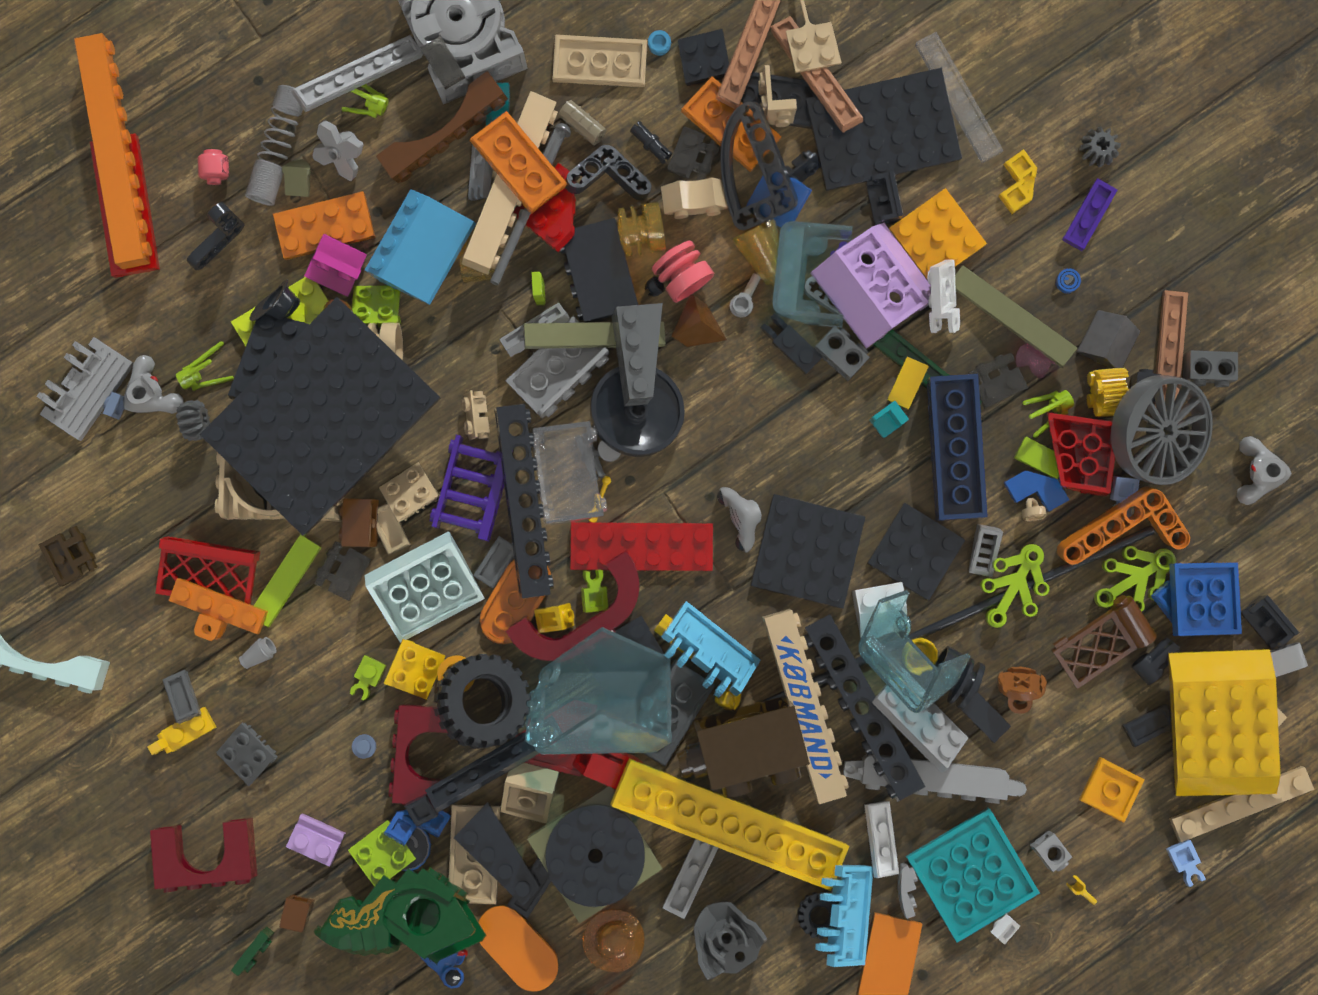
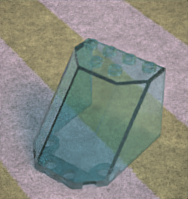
M603 627L542 668L538 676L539 684L535 690L530 692L531 701L527 702V707H530V713L526 716L525 741L534 746L535 750L540 754L657 752L671 743L670 658L668 659L659 652Z

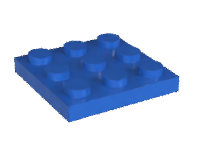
M1238 563L1169 564L1173 636L1242 634Z

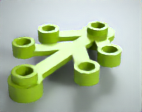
M1029 544L1021 549L1019 555L993 560L992 568L996 572H1004L1010 566L1021 565L1017 573L995 579L986 578L980 584L982 591L986 593H992L996 588L1009 585L997 608L990 609L986 614V622L991 627L999 628L1006 623L1007 617L1005 613L1018 590L1022 601V613L1029 617L1037 614L1038 607L1035 603H1032L1026 576L1031 571L1035 583L1033 591L1036 595L1045 596L1048 594L1049 585L1044 582L1040 569L1044 553L1039 546ZM1030 552L1036 554V558L1033 561L1029 559ZM1001 560L1004 563V567L999 570L996 564ZM987 581H990L992 583V588L990 590L985 589V583ZM1040 584H1043L1045 587L1043 593L1038 592ZM1028 605L1033 607V612L1030 614L1026 612ZM996 614L1001 616V620L998 623L994 621Z
M1134 546L1125 547L1122 550L1124 559H1139L1150 562V564L1143 568L1119 563L1113 558L1104 560L1102 568L1105 572H1120L1131 576L1110 589L1098 590L1094 595L1095 603L1102 608L1111 607L1116 596L1136 584L1133 599L1139 603L1142 612L1145 607L1143 600L1148 576L1156 572L1154 587L1148 590V597L1154 600L1151 595L1155 589H1159L1164 584L1166 573L1170 571L1169 564L1176 563L1175 555L1168 549H1159L1155 553L1137 550ZM1128 549H1131L1134 552V555L1131 558L1127 556ZM1162 556L1166 558L1165 565L1160 564L1159 560ZM1109 561H1111L1114 564V568L1112 570H1109L1107 568V563ZM1101 594H1105L1107 596V601L1105 603L1101 602L1100 600Z

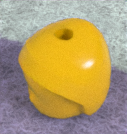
M728 685L725 692L719 698L715 697V702L729 711L737 709L741 702V693L736 697L729 691L731 685Z

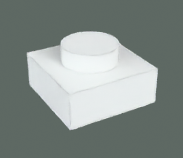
M1005 914L1004 917H1000L994 923L991 933L1003 944H1006L1019 929L1020 925L1009 915Z

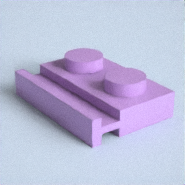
M301 814L286 847L330 867L346 833L305 814Z

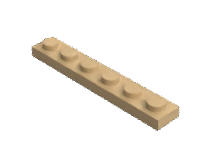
M1300 766L1280 774L1277 794L1227 795L1169 818L1178 841L1184 842L1312 791L1314 787L1306 768Z

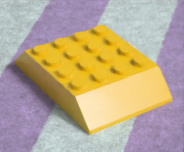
M1270 650L1168 653L1175 795L1277 794L1280 781L1277 689Z

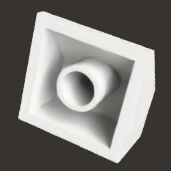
M903 582L852 591L860 638L908 630L907 604Z

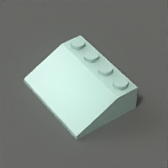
M449 531L364 575L366 588L400 643L402 639H409L485 599Z

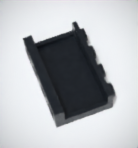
M615 218L575 228L574 236L560 251L561 254L566 253L568 261L564 262L567 276L572 275L574 284H570L573 298L578 297L580 306L576 307L579 321L584 319V323H589L611 317L616 307L638 305Z

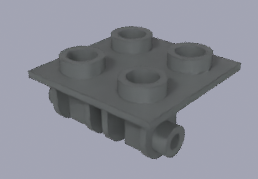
M242 722L216 753L250 786L278 756L276 751L269 745L265 746L266 740L260 741L262 736L258 735L251 728V725Z

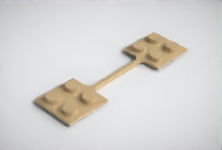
M799 0L805 25L801 28L786 31L795 73L840 65L841 59L832 23L811 24L804 0Z

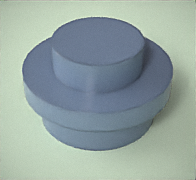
M359 735L352 743V751L359 758H369L376 751V742L370 735Z

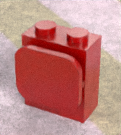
M599 741L598 746L603 749L601 751L582 743L572 766L583 776L617 789L629 758L642 764L644 762L624 750Z

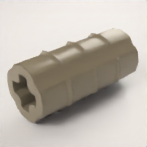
M572 100L567 101L558 114L567 125H570L575 132L582 135L592 145L598 144L607 131L599 121L592 118L589 113H586L581 106H578Z

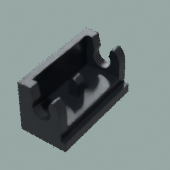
M894 171L870 176L871 180L866 181L874 225L876 226L881 223L891 224L900 221L903 217Z
M1268 595L1258 596L1241 611V615L1270 649H1274L1277 646L1279 648L1300 633Z

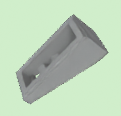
M977 524L969 573L988 577L993 576L992 562L998 556L1003 531L1000 528ZM983 534H989L994 536L993 539L984 538ZM981 543L992 545L991 549L981 547ZM979 552L990 554V558L978 556ZM976 563H986L988 568L976 566Z

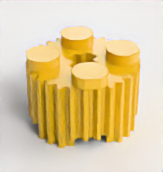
M1102 369L1088 373L1087 381L1091 387V394L1087 395L1088 408H1093L1095 416H1114L1118 404L1129 390L1126 383V377H1129L1127 369Z

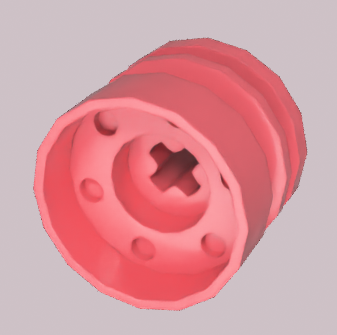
M690 240L667 251L652 267L655 275L661 274L658 278L660 282L672 280L666 287V291L676 303L698 291L715 274L706 261L695 264L701 253L698 250L693 251L695 245Z

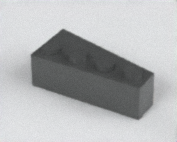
M663 303L616 307L612 314L624 406L646 405L653 398Z

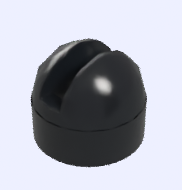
M653 276L645 284L644 289L650 291L649 296L656 297L665 292L664 284L658 280L657 276Z

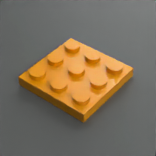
M946 188L889 228L926 279L931 266L944 260H954L956 267L987 244Z

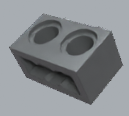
M834 326L814 349L832 368L849 381L870 357L867 355L868 351L861 344H855L849 339L851 336L845 329L841 327L838 329ZM830 339L838 340L840 348L832 349L828 341ZM854 355L858 363L856 365L848 364L846 356Z
M1190 350L1183 354V379L1194 383L1198 387L1206 386V383H1214V387H1229V384L1238 380V352ZM1195 364L1201 366L1202 374H1198L1195 371ZM1219 365H1222L1225 368V375H1222L1219 372Z

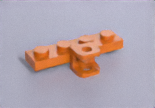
M177 578L169 598L170 602L201 613L198 616L194 633L196 636L209 641L220 639L228 623L255 634H260L268 613L266 610L181 578Z

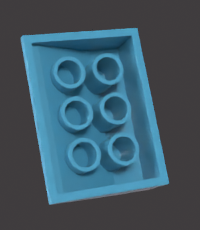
M410 189L366 266L365 271L378 281L430 305L476 223L436 200Z

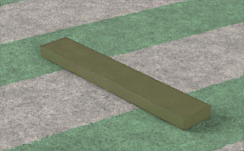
M962 266L956 273V292L1061 368L1064 367L1078 349L965 266Z
M612 322L524 323L523 325L525 349L616 347ZM664 322L660 324L658 347H664L666 344Z

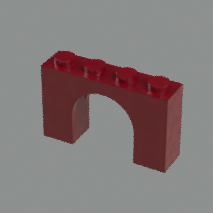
M399 705V710H395L394 724H398L397 734L393 735L392 747L396 748L395 758L391 760V772H394V782H390L389 797H392V803L406 804L426 794L425 790L443 780L426 778L419 775L413 769L409 760L410 746L418 735L424 732L448 733L446 729H441L438 724L441 720L439 715L435 716L434 709L437 708L435 706Z
M253 818L234 819L223 822L224 856L219 866L211 871L196 869L187 861L183 851L181 825L158 827L150 830L154 889H163V892H173L182 886H187V890L202 888V884L211 883V887L225 886L226 882L235 881V885L250 883V879L258 876Z

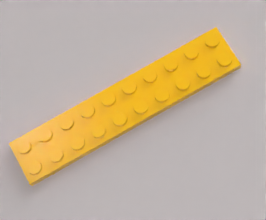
M630 758L610 803L614 808L829 891L832 890L833 886L821 884L822 878H837V876H834L835 865H842L849 849V845L734 799L724 798V795Z

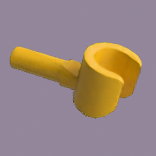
M1074 875L1073 877L1077 880L1076 883L1072 886L1066 883L1067 887L1075 895L1081 894L1092 905H1095L1097 900L1087 892L1086 885L1079 877Z

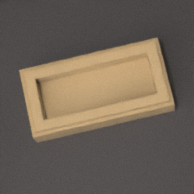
M388 503L379 507L377 532L388 555L410 546L411 544L401 523L397 521Z

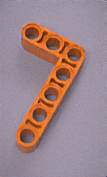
M1145 486L1061 541L1057 547V554L1069 564H1078L1146 518L1149 519L1161 540L1166 545L1175 549L1186 548L1190 542V535L1165 495L1157 489ZM1154 493L1153 502L1148 504V495ZM1134 506V514L1131 517H1127V510ZM1166 512V520L1160 523L1159 518L1161 514ZM1114 520V527L1107 531V523ZM1179 532L1178 540L1172 542L1173 534ZM1094 533V541L1090 544H1087V537L1090 534ZM1070 547H1074V554L1071 557H1067V550Z

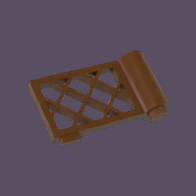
M1122 595L1113 601L1109 611L1068 639L1064 636L1053 643L1055 647L1051 651L1074 686L1078 689L1137 648L1150 645L1155 641L1157 635L1131 596ZM1111 619L1114 623L1112 633L1101 632L1103 623ZM1087 634L1095 635L1092 647L1081 645L1083 637ZM1100 636L1111 637L1108 649L1097 648ZM1116 638L1124 639L1128 646L1120 651L1113 650ZM1068 647L1075 648L1072 660L1063 659L1060 653ZM1080 649L1091 651L1088 663L1077 661ZM1096 652L1107 653L1103 663L1094 664ZM1076 665L1087 667L1085 675L1077 680L1074 676Z

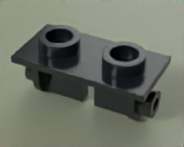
M808 150L807 152L803 151L791 162L795 167L793 170L788 165L786 166L789 177L795 178L802 183L809 176L816 173L817 169L820 168L817 154Z

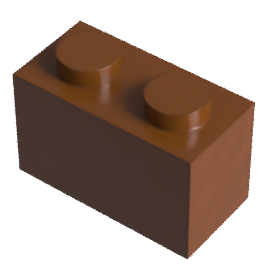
M343 498V503L340 506L342 527L339 530V539L342 541L341 546L377 547L379 500Z

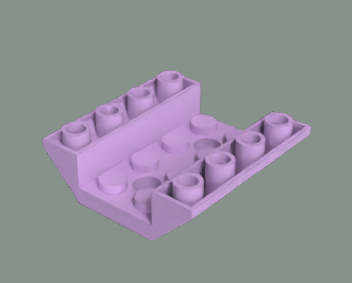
M885 223L871 227L834 252L811 272V275L865 348H868L884 337L891 329L918 310L921 311L929 305L931 285ZM864 254L869 255L872 258V264H864L861 256ZM891 292L899 294L901 298L899 303L891 301L889 296Z

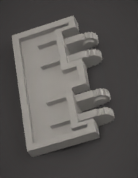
M95 337L88 344L96 350L95 353L76 341L72 345L76 350L88 356L84 363L77 360L71 354L66 353L64 356L66 360L83 370L80 372L72 367L61 383L70 390L67 392L55 383L47 380L45 385L61 396L55 402L45 393L39 392L37 395L43 402L56 409L54 411L45 406L40 415L80 441L83 440L103 411L106 398L111 395V392L115 393L133 368L132 361Z

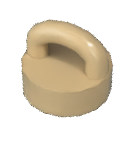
M1028 498L1026 509L1021 511L1024 521H1037L1047 516L1046 508L1039 506L1034 498Z

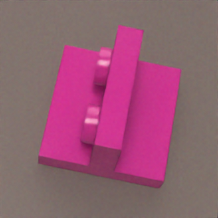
M323 234L304 277L348 297L355 280L358 279L361 272L360 269L367 254Z

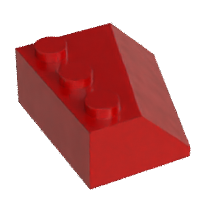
M1047 412L1061 487L1080 493L1106 497L1111 491L1115 462L1111 443L1112 422Z

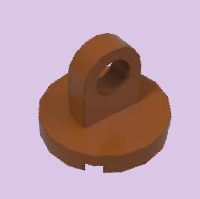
M1011 667L1007 669V672L1003 673L1002 671L999 673L997 679L998 690L1008 697V707L1011 711L1018 714L1028 712L1032 707L1033 700L1041 698L1046 691L1047 682L1042 674L1041 676L1037 675L1036 671L1031 668ZM1014 700L1026 702L1024 704H1016Z

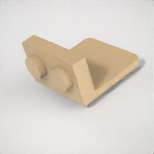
M764 65V71L760 72V81H758L759 95H762L760 105L763 108L769 125L776 124V127L789 126L794 121L797 109L796 99L772 101L770 66Z

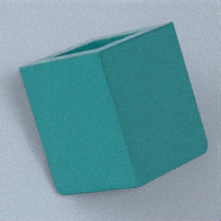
M893 401L869 421L881 437L885 438L906 423L909 418L897 402Z

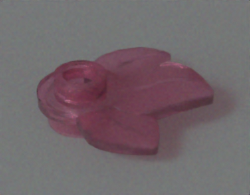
M1028 343L1021 346L1016 354L1017 367L1029 365L1031 372L1038 378H1043L1047 374L1051 363L1056 364Z

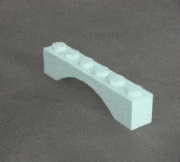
M0 635V668L2 665L10 667L9 671L19 674H24V671L33 673V678L39 680H47V677L55 679V684L69 687L70 684L78 686V691L92 693L93 690H102L110 662L90 656H78L71 660L54 664L38 662L15 651Z

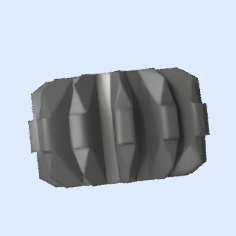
M1101 126L1096 131L1090 129L1087 132V136L1082 137L1081 142L1083 145L1079 147V151L1085 152L1082 160L1090 159L1089 166H1092L1095 162L1098 168L1102 167L1104 163L1110 165L1113 162V158L1118 157L1119 152L1117 149L1121 147V143L1115 142L1118 135H1110L1111 128H1108L1105 132Z
M199 400L186 401L180 404L176 410L179 432L182 433L184 439L189 441L202 440L199 434L210 424V417L205 405Z

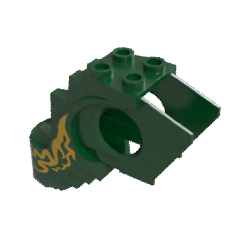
M431 867L428 871L422 868L418 874L408 869L398 882L383 875L364 902L356 900L353 896L339 899L322 927L317 925L313 931L317 937L332 947L363 956L370 954L378 955L380 953L388 955L398 951L401 942H403L423 959L428 957L435 964H438L444 958L482 942L487 936L468 906L470 902L466 898L468 893L451 883L447 877ZM419 899L433 901L439 911V920L436 926L424 934L413 932L408 927L414 902Z

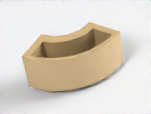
M708 178L698 181H676L661 187L664 214L674 215L675 219L687 218L688 215L707 213V216H715L721 213L720 210L728 208L721 179Z

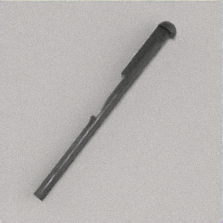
M559 123L554 127L543 152V155L552 165L564 138H568L571 135V129L565 123ZM526 208L520 210L519 218L490 280L494 285H499L530 216V212Z

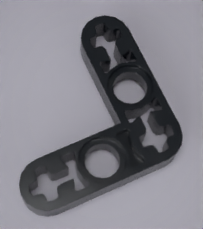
M610 145L599 147L573 168L565 179L567 191L572 194H580L607 173L636 200L646 199L652 187L650 181ZM609 155L611 157H607L602 163L600 162L603 156ZM586 166H594L597 169V173H589L586 170ZM618 169L627 170L629 176H621L618 173ZM582 176L580 183H572V180L575 182Z
M223 202L212 207L207 215L218 228L187 258V262L196 271L205 267L245 226Z

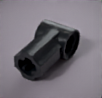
M1164 638L1149 653L1139 657L1131 667L1147 685H1150L1163 675V670L1169 665L1168 653L1182 652L1169 638Z

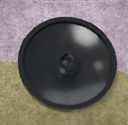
M619 367L604 375L591 397L590 417L596 433L607 446L623 455L645 457L659 453L674 441L684 421V402L679 388L667 374L657 368L653 398L646 405L624 406Z

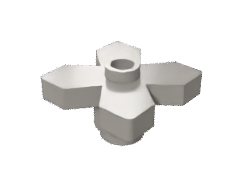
M324 120L318 125L317 135L322 144H318L314 148L313 159L322 165L334 162L339 175L352 181L358 172V166L353 158H357L362 153L363 142L358 140L350 131L339 133L335 125Z

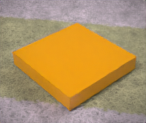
M1099 757L1079 800L1124 823L1145 779Z

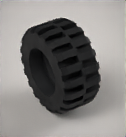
M478 654L458 661L445 671L443 679L438 681L436 686L438 693L434 695L433 702H437V708L434 709L435 716L439 715L441 722L438 724L441 729L447 730V736L451 740L456 739L458 744L471 746V748H488L506 743L508 739L518 734V729L523 728L526 723L524 717L530 713V707H527V702L531 701V693L526 694L525 687L529 686L527 680L522 681L520 675L523 673L519 668H512L513 663L507 659L501 660L500 656L494 654L491 656ZM475 679L490 681L497 687L501 695L502 706L500 714L496 720L489 724L475 723L467 716L463 708L462 696L464 689L468 683Z

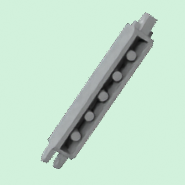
M871 754L864 755L862 760L844 761V776L860 780L862 784H866L865 788L880 790V786L888 785L884 777H879L873 767V764L876 762ZM880 755V756L883 757V758H890V757H891V756H886V755ZM910 758L926 786L914 794L928 795V791L937 792L938 797L952 798V794L961 795V799L976 801V797H984L985 802L999 804L1000 799L1007 800L1008 795H1018L1020 797L1025 795L1027 790L1023 782L1009 779L1008 773L1000 768L951 763L948 769L941 773L929 760ZM899 767L891 769L893 779H903L904 773Z

